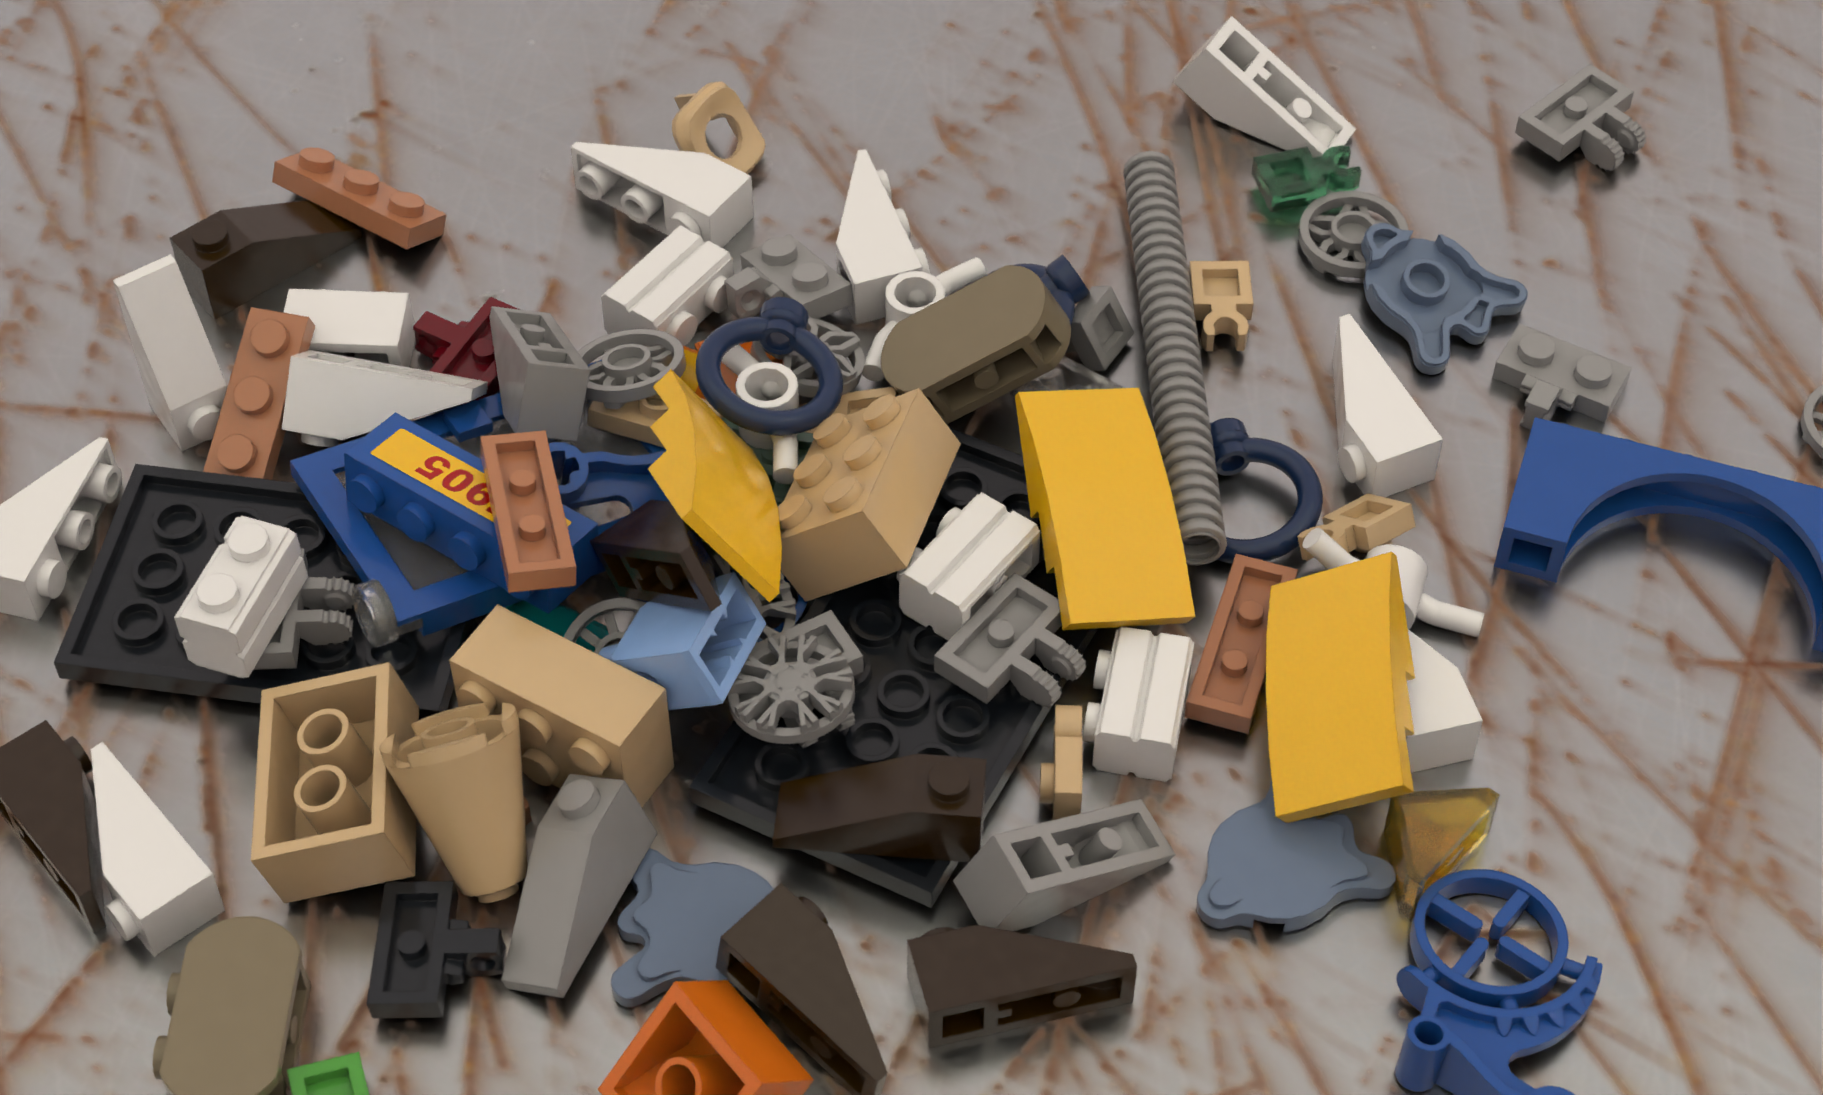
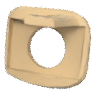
M717 81L707 83L697 93L679 94L674 97L680 110L672 121V133L679 151L706 153L749 174L764 154L765 140L736 92L724 82ZM726 118L738 139L736 150L727 159L715 156L706 143L705 131L708 122L711 120Z

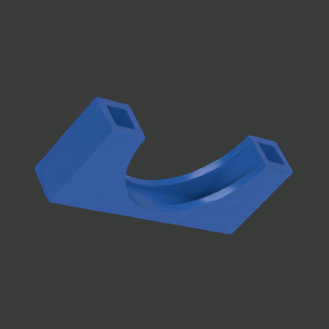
M1534 418L1504 523L1494 567L1556 583L1563 565L1575 548L1590 535L1612 523L1648 514H1682L1706 518L1727 525L1753 538L1772 552L1788 568L1802 589L1810 608L1813 622L1812 649L1823 652V488L1634 442L1629 439L1573 427L1564 423Z

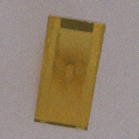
M1489 787L1414 791L1390 799L1384 835L1389 862L1394 867L1396 873L1394 889L1398 910L1401 914L1411 919L1425 890L1438 879L1453 873L1490 833L1500 797L1498 793Z

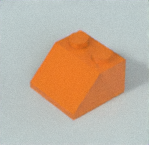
M728 980L677 981L669 988L599 1086L598 1091L602 1095H803L814 1079Z

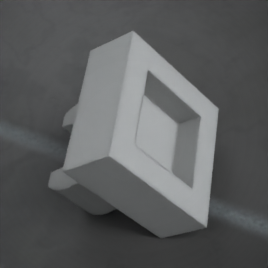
M1092 286L1089 290L1090 294L1075 306L1071 325V338L1066 352L1077 351L1086 371H1104L1130 340L1134 331L1112 287Z

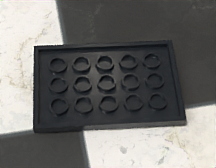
M135 464L54 660V665L59 678L261 703V692L264 689L390 662L419 706V720L447 711L454 688L449 660L469 638L475 618L423 636L417 628V620L398 626L396 618L377 590L375 593L370 594L297 483ZM360 510L414 590L468 572V570L460 567L449 557L422 542L410 539L403 531L375 515ZM241 515L286 527L295 532L300 548L305 549L308 561V577H327L328 579L342 577V579L354 583V588H356L355 605H352V608H348L346 611H339L342 613L346 612L347 616H351L350 620H353L352 637H349L348 641H344L343 644L336 643V645L333 643L313 645L300 638L297 668L253 670L250 676L244 677V679L197 666L189 661L182 643L185 638L180 636L174 617L217 547L225 543L224 536L235 518L241 517ZM306 606L303 608V610H312Z

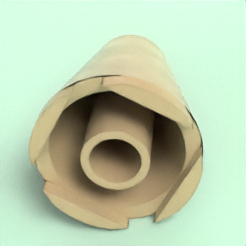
M502 702V714L497 715L490 714L487 703L457 707L412 723L411 726L415 737L399 745L395 733L387 737L379 747L383 763L461 893L465 896H477L481 903L500 901L515 894L519 890L517 883L526 877L528 869L520 727L515 706L511 703Z

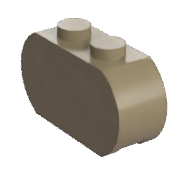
M1007 265L899 321L891 330L884 343L881 353V368L884 377L899 395L920 388L944 422L949 424L1055 369L1068 349L1071 338V325L1065 311L1033 271L1022 266Z
M253 916L233 917L208 926L194 936L186 945L181 972L172 973L167 986V1011L171 1016L167 1036H158L153 1052L154 1077L163 1081L168 1095H291L287 1069L297 1067L311 983L303 967L301 949L296 939L287 929L265 918Z

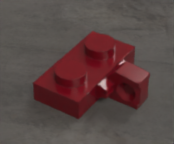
M489 297L470 322L460 321L457 325L425 311L413 326L416 341L415 350L433 359L432 363L434 365L429 371L488 382L486 394L472 401L494 395L499 390L489 319L491 306L518 309L493 297Z

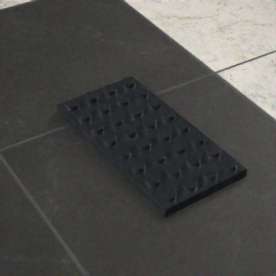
M950 428L961 445L916 547L924 550L936 537L938 526L945 514L954 507L962 510L981 492L1005 505L1008 512L1015 511L1036 523L1039 530H1041L1039 518H1031L1023 456ZM1040 531L1039 563L1024 579L1058 598L1055 573H1046ZM896 571L816 598L800 622H805L832 610L862 653L864 672L853 676L855 699L852 710L855 715V725L841 731L834 728L832 731L817 739L818 742L802 748V746H799V743L778 744L755 738L745 732L734 720L689 786L691 803L773 838L780 784L782 782L913 754L987 759L985 819L1052 706H1049V708L1046 706L1042 707L1040 704H1036L1034 700L1030 701L1022 696L1011 680L986 704L935 672L934 655L948 640L936 634L930 625L925 627L903 614L899 607V581L897 580ZM1061 625L1054 634L1065 640L1068 645L1078 649V652L1083 655L1098 628L1062 630ZM1034 654L1029 660L1040 666L1043 671H1047L1051 676L1053 675V678L1058 681L1061 691L1067 680L1063 677L1061 678L1059 674H1054L1046 669L1036 654ZM815 708L811 711L818 720L824 717ZM780 717L777 727L787 728L784 719ZM801 850L930 908L934 905L959 863L956 861Z

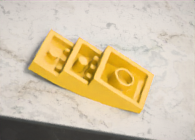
M670 369L653 386L668 407V410L650 426L666 451L648 468V471L681 519L770 603L779 594L782 541L778 506L769 477L753 449Z
M1115 388L1018 392L1015 395L1030 515L1031 518H1039L1046 573H1055L1062 630L1183 624L1191 621L1196 616L1180 528L1157 438L1140 389Z
M1393 552L1272 585L1270 588L1266 633L1268 746L1275 816L1285 823L1414 792L1406 736L1415 734L1407 681L1415 679L1398 561L1397 556Z

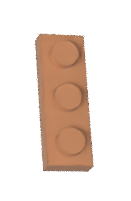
M315 147L304 148L299 153L282 158L274 163L273 183L406 250L439 237L444 232L447 214L425 204L424 199L419 195L401 192L379 181V177L372 172L354 169L336 160L335 156L325 149Z
M250 307L203 472L272 480L286 430H282L290 359L293 355L309 350L315 330V324L309 317Z
M546 430L480 436L481 460L508 593L576 586V563Z
M1235 554L1186 701L1185 718L1249 734L1266 680V633L1270 588L1272 585L1297 579L1298 569Z

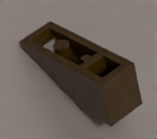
M306 200L220 210L170 237L175 260L189 294L216 320L362 238V232L355 223Z
M649 500L590 541L620 597L710 612L722 604L711 559L700 540L701 537L681 519L670 501Z
M47 720L0 747V815L95 934L106 927L96 805L86 778V774L93 771L92 763L83 747L73 736L63 741Z
M913 754L782 782L780 784L775 819L773 848L970 862L981 849L987 759Z
M780 883L720 937L716 968L852 1095H881L888 1072L833 930L828 926V921L821 909L813 901L804 896L797 898Z
M972 925L959 929L951 927L935 928L926 932L921 937L907 940V978L928 1049L1133 1003L1137 964L1134 955L1131 953L981 925Z

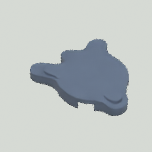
M1388 223L1374 224L1366 230L1361 242V250L1366 261L1363 284L1365 297L1371 310L1386 326L1407 340L1412 351L1414 365L1420 372L1435 375L1441 373L1446 368L1450 358V335H1458L1470 344H1481L1490 330L1492 317L1514 315L1522 311L1528 298L1525 286L1516 280L1499 277L1486 271L1455 240L1442 234H1438L1436 241L1411 238L1412 230H1400Z
M1271 780L1269 791L1264 799L1259 803L1235 812L1223 821L1213 834L1207 854L1206 880L1198 892L1196 908L1200 918L1214 928L1223 929L1236 925L1253 928L1254 920L1266 923L1284 924L1283 932L1302 929L1318 921L1335 905L1343 901L1355 898L1380 899L1388 896L1393 891L1396 873L1394 867L1386 860L1365 854L1358 849L1355 843L1352 821L1344 814L1334 813L1322 819L1311 817L1291 823H1285L1275 816Z
M649 848L630 881L637 891V895L621 912L617 921L620 936L628 942L643 944L644 948L613 973L611 988L615 1000L624 1007H635L660 993L668 991L672 984L677 981L728 980L716 968L720 937L774 888L767 880L753 870L737 864L720 862L681 864L671 861L657 850ZM728 980L736 990H739L730 980Z

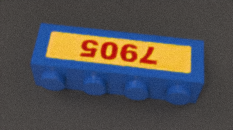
M396 412L344 452L346 495L348 501L352 502L359 510L375 515L403 531L410 539L426 544L454 560L463 569L479 574L508 592L482 460ZM563 505V510L576 563V586L509 593L514 598L525 600L548 614L597 571L598 556L590 543L592 539L598 536V523Z

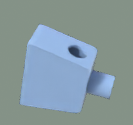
M731 572L715 578L722 604L712 612L649 601L638 610L620 642L603 647L598 655L666 688L668 710L713 706L724 702L767 623L735 572Z

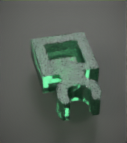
M1334 146L1326 150L1323 156L1315 158L1312 157L1308 147L1253 157L1251 174L1270 213L1308 206L1317 198L1326 196L1327 189L1335 192L1354 191L1359 188L1362 171L1359 166L1348 168L1351 154L1349 146Z

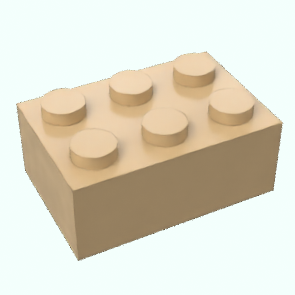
M920 388L896 397L891 394L881 396L867 408L845 416L842 413L833 414L823 420L814 430V440L804 460L793 473L794 480L784 501L778 506L782 541L781 572L805 602L907 568L961 445Z
M498 604L449 660L458 707L487 703L490 714L497 715L502 714V702L511 703L515 706L520 727L522 771L531 780L540 785L550 786L553 784L561 789L569 774L625 780L637 801L643 807L674 768L666 688Z
M390 662L264 689L261 692L251 862L284 903L415 876L417 818L383 763L379 747L393 733L396 735L398 745L415 737L411 724L419 721V706Z

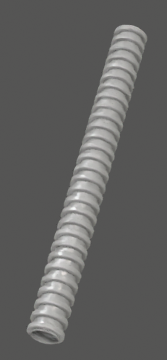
M1146 151L1134 155L1127 161L1124 166L1123 176L1134 253L1136 282L1139 292L1138 298L1142 317L1144 347L1147 357L1149 388L1152 397L1154 428L1172 492L1187 565L1198 566L1217 560L1225 552L1227 540L1220 503L1221 497L1216 474L1217 468L1174 165L1167 155L1156 151Z

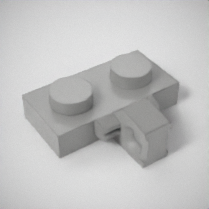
M791 234L771 238L761 246L740 254L742 271L724 280L728 310L738 319L759 313L763 303L774 297H787L798 301L806 308L808 315L816 319L854 304L852 284Z
M1519 323L1495 363L1492 378L1519 388V391L1529 395L1525 401L1524 406H1526V409L1520 421V426L1531 430L1535 417L1550 421L1558 407L1568 411H1577L1605 423L1628 383L1632 367Z

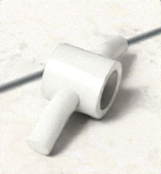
M974 257L936 277L923 271H908L892 278L886 286V325L877 333L865 359L863 376L871 381H881L884 378L881 368V353L884 343L899 321L987 275L983 262L978 257Z
M740 345L733 347L723 356L721 362L738 376L735 384L738 397L750 404L770 410L799 408L797 377L790 368L774 362L759 363ZM738 426L740 436L746 443L755 448L773 449L774 480L780 484H791L794 480L793 473L798 466L797 434L784 436L766 435Z
M1321 528L1313 529L1303 540V548L1328 570L1360 561L1350 555ZM1391 544L1376 546L1368 551L1365 559L1388 552H1393L1397 556L1408 629H1411L1415 618L1435 627L1479 637L1485 613L1441 602L1423 593L1428 568L1420 555L1406 547Z

